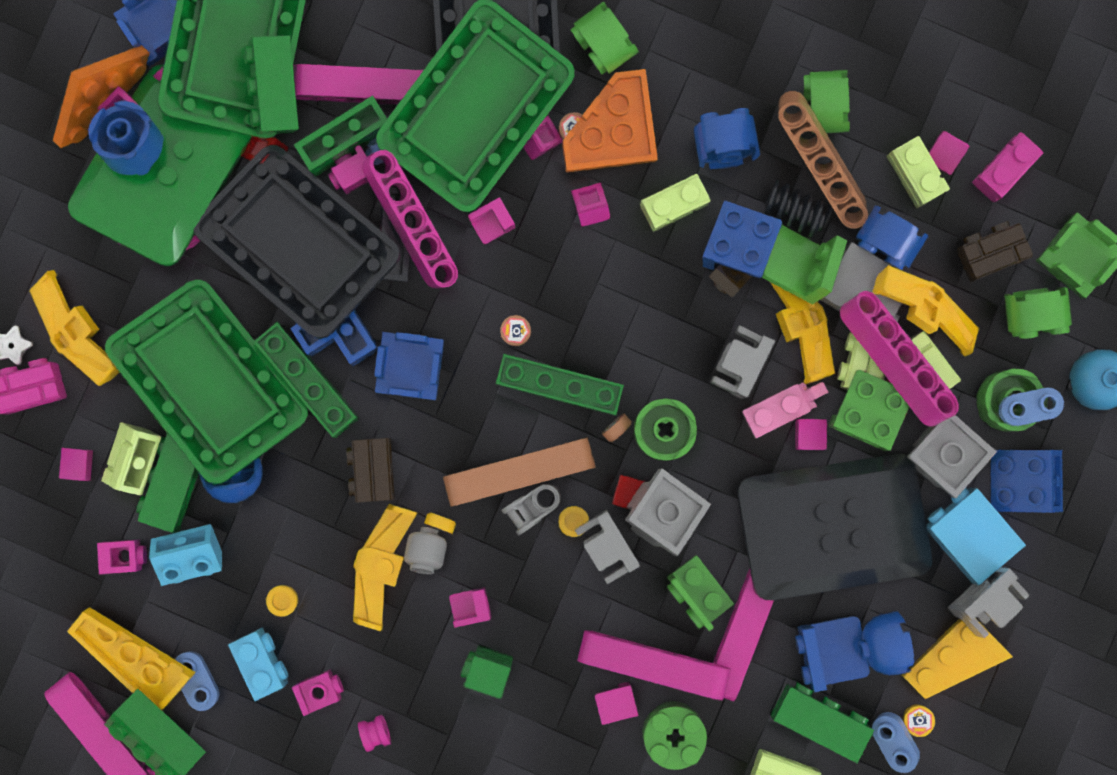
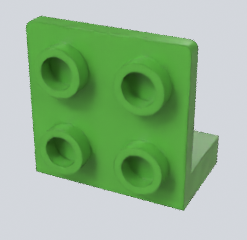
M782 225L762 278L813 305L832 292L847 240L837 235L827 243L823 242L821 245H818Z
M857 370L838 414L832 415L828 427L883 451H891L909 405L891 383L864 371Z
M694 555L667 576L671 582L667 588L680 604L683 601L687 602L690 608L686 612L699 629L705 626L708 631L712 630L714 627L711 622L734 605L733 601L697 555Z

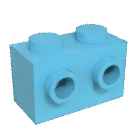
M211 524L151 539L149 559L161 586L180 583L184 580L200 576H209L222 571V550Z
M263 628L228 644L254 701L278 691L288 684L287 678L289 676L287 669L282 661H278L273 651L275 650L274 642L269 633L264 632Z

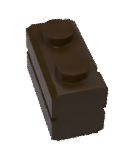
M1006 221L991 227L992 234L982 237L979 232L962 239L964 245L957 248V253L970 282L1033 257L1021 224L1017 223L1010 226L1009 222Z
M391 438L351 441L352 447H347L346 449L348 466L353 465L354 478H349L348 480L349 495L355 496V503L394 500Z

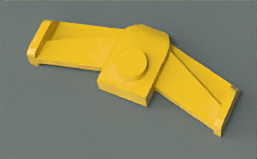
M889 265L878 274L873 288L874 294L883 295L910 306L907 320L928 334L936 332L938 327H940L960 348V353L964 357L973 353L979 327L945 293L942 287L933 281H927Z
M55 270L47 271L29 291L50 336V342L58 353L63 354L98 386L111 381L119 371L109 360L106 352L91 339L100 329L83 306H76L70 311L56 280L57 274Z
M771 283L787 308L776 313L786 342L799 339L805 375L804 384L819 381L835 374L827 327L828 319L823 306L818 301L812 305Z
M388 504L363 548L358 550L354 562L356 574L353 622L378 631L383 630L385 584L393 587L396 586L404 561V556L394 554L418 512Z

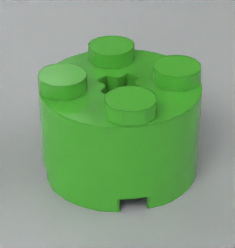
M604 1L573 23L575 27L571 29V32L584 51L590 47L592 52L588 55L602 75L605 72L610 74L639 52L635 44H632L629 40V35L612 11L607 8Z
M847 70L818 71L804 75V97L807 101H810V107L825 132H849L850 121H848V113L850 111Z
M1056 287V291L1040 288L1013 292V295L1005 294L1008 332H1012V336H1019L1020 339L1038 337V331L1050 332V334L1069 333V326L1072 325L1068 287Z
M1009 369L993 373L983 381L977 393L979 416L989 426L1000 431L1026 430L1037 422L1020 426L1008 425L1000 418L999 405L1009 395L1044 387L1038 378L1027 370ZM1048 397L1044 400L1045 408H1047ZM1019 404L1013 407V413L1016 416L1022 413V408Z
M664 398L648 403L639 411L634 422L633 433L635 441L643 453L656 460L669 461L684 456L692 448L696 440L697 424L694 414L685 404L678 400ZM669 422L672 425L669 429L672 435L670 437L667 435L660 437L658 435L660 432L658 424Z
M675 701L662 703L647 716L643 724L642 734L646 750L651 759L658 765L667 769L679 770L694 765L700 760L707 743L706 729L699 715L688 705ZM673 729H677L679 734L682 735L677 737L676 741H671L670 737L667 736L672 734Z

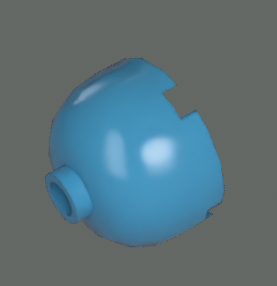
M1097 349L1083 354L1074 362L1069 373L1073 396L1081 405L1092 410H1109L1117 407V353L1112 350Z

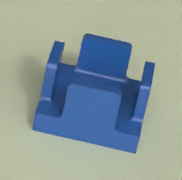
M121 0L125 6L114 13L117 19L116 22L134 48L142 45L150 53L147 65L150 67L166 56L176 0Z
M383 332L381 346H378L374 374L376 377L375 393L437 400L444 339L399 332Z

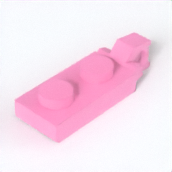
M804 382L799 385L795 384L743 410L742 413L756 439L811 412V409L817 407L814 400L827 394L828 391L823 382L810 388Z

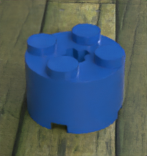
M118 101L114 103L115 106L107 110L103 108L98 111L93 117L88 130L89 139L95 152L113 171L119 174H147L151 170V166L159 158L163 147L164 137L156 124L141 106L130 101Z
M747 108L735 109L731 111V114L720 116L716 112L703 114L700 116L701 122L693 128L699 166L704 168L705 163H709L710 169L732 168L743 165V158L751 156V161L760 156L754 117L749 114V109Z
M875 205L855 237L859 240L858 246L875 255L876 252L886 257L884 261L897 269L902 270L904 267L909 269L927 240L928 235L923 233L919 237L916 235L919 228L890 211L883 215L878 213L881 207Z

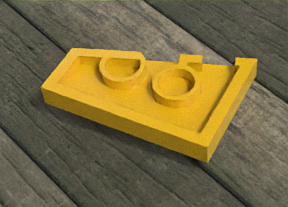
M959 619L914 662L913 666L909 667L912 671L902 674V676L924 699H927L1013 656L990 633L985 638L977 637Z

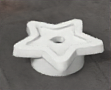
M13 326L7 334H0V360L9 358L16 365H21L22 355L33 344L21 336L18 326ZM10 343L14 344L12 349L9 348Z

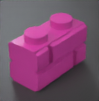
M1020 132L1002 148L972 183L992 202H996L1003 198L1043 152L1025 134Z
M47 358L28 362L29 368L19 371L17 366L1 369L0 414L8 415L66 399L67 394L58 363L48 362Z

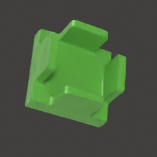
M1077 212L1073 214L1035 261L1080 298L1086 299L1096 286L1103 285L1117 268V235L1097 219L1089 222Z

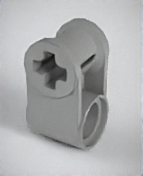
M544 483L525 496L522 495L501 511L503 514H508L516 526V533L519 536L541 521V518L552 512L559 505L561 494L555 485ZM548 489L554 493L555 501L552 505L544 506L539 502L538 494L541 490Z

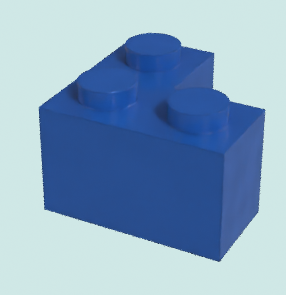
M355 310L327 338H314L297 324L290 328L309 356H314L336 342L348 362L355 366L378 351V345Z

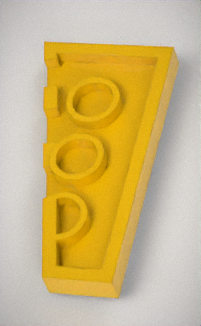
M90 607L82 612L67 631L132 693L139 689L162 711L196 673Z

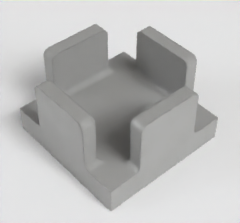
M738 326L734 333L753 342L754 346L751 347L739 340H733L732 343L727 344L716 366L717 371L735 379L736 383L733 385L716 376L712 377L710 383L730 392L735 397L744 399L748 398L775 341L766 336H760L742 326Z
M954 415L934 427H928L913 444L915 448L907 458L915 464L916 470L935 487L942 488L952 498H957L997 451Z
M658 469L651 481L641 484L627 505V508L631 511L625 521L632 525L631 530L651 545L662 547L672 555L678 556L711 504L664 469Z
M604 510L577 527L575 532L579 536L597 524L602 526L601 531L587 538L583 543L599 571L604 570L619 560L623 561L622 566L603 577L606 583L609 584L625 573L638 568L640 565L607 510Z
M1000 567L980 585L972 584L947 608L955 617L960 618L977 637L985 638L989 633L975 618L983 624L992 620L997 627L1002 628L1023 609V606L1017 599L1026 600L1030 595L1016 581L1018 577L1010 568Z

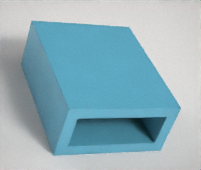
M965 488L957 498L951 497L953 503L946 509L940 507L927 518L930 522L926 525L928 533L969 581L980 585L1025 547L1026 544L978 488H969L968 490Z

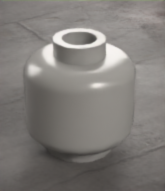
M421 527L420 532H413L408 536L404 561L410 565L409 569L411 571L431 575L434 574V570H438L443 566L447 542L438 535L439 531L437 529Z

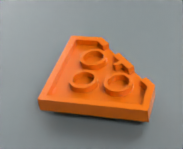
M141 45L72 71L53 141L60 148L82 141L88 135L93 117L100 111L98 107L118 86L128 92L143 76L150 53Z
M646 69L616 72L572 130L566 135L562 141L566 172L650 163L658 160Z

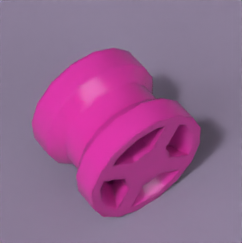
M383 715L376 716L370 722L365 720L358 722L360 738L367 752L374 750L377 745L387 746L391 744L389 729Z

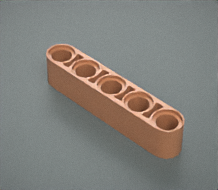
M797 91L784 93L778 103L779 120L840 221L846 227L852 229L863 226L868 219L867 202L863 193L805 97ZM796 105L800 108V111L795 114H789L785 109L788 106ZM806 131H812L816 134L812 139H804L800 135ZM823 156L831 159L827 164L816 162L819 157ZM835 182H843L846 184L843 188L835 189L831 187V185ZM857 206L860 208V210L856 213H849L846 211L849 207Z
M584 438L443 477L450 507L592 469L596 465L589 439Z

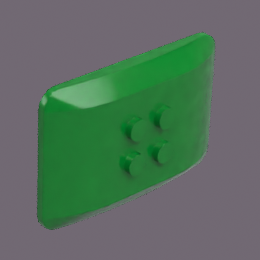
M176 0L158 93V106L160 110L169 117L258 138L268 139L274 137L276 134L257 135L256 127L251 126L250 109L254 108L253 96H249L247 91V77H251L250 65L245 64L244 46H248V41L252 37L290 35L293 63L306 0Z
M478 0L472 5L381 126L376 135L377 146L380 150L392 153L401 167L462 212L473 211L482 203L571 84L575 74L574 67L567 58L492 0Z
M156 65L144 77L132 98L148 114L164 137L159 158L145 175H123L113 171L96 153L70 198L68 211L77 222L159 265L171 266L181 259L195 235L193 229L211 201L222 190L252 136L165 115L158 106V93L161 81L153 77L163 65Z
M199 279L186 283L111 335L106 341L105 352L122 377L199 474L208 483L215 485L222 484L301 427L306 422L308 409L255 345L254 339L206 281Z

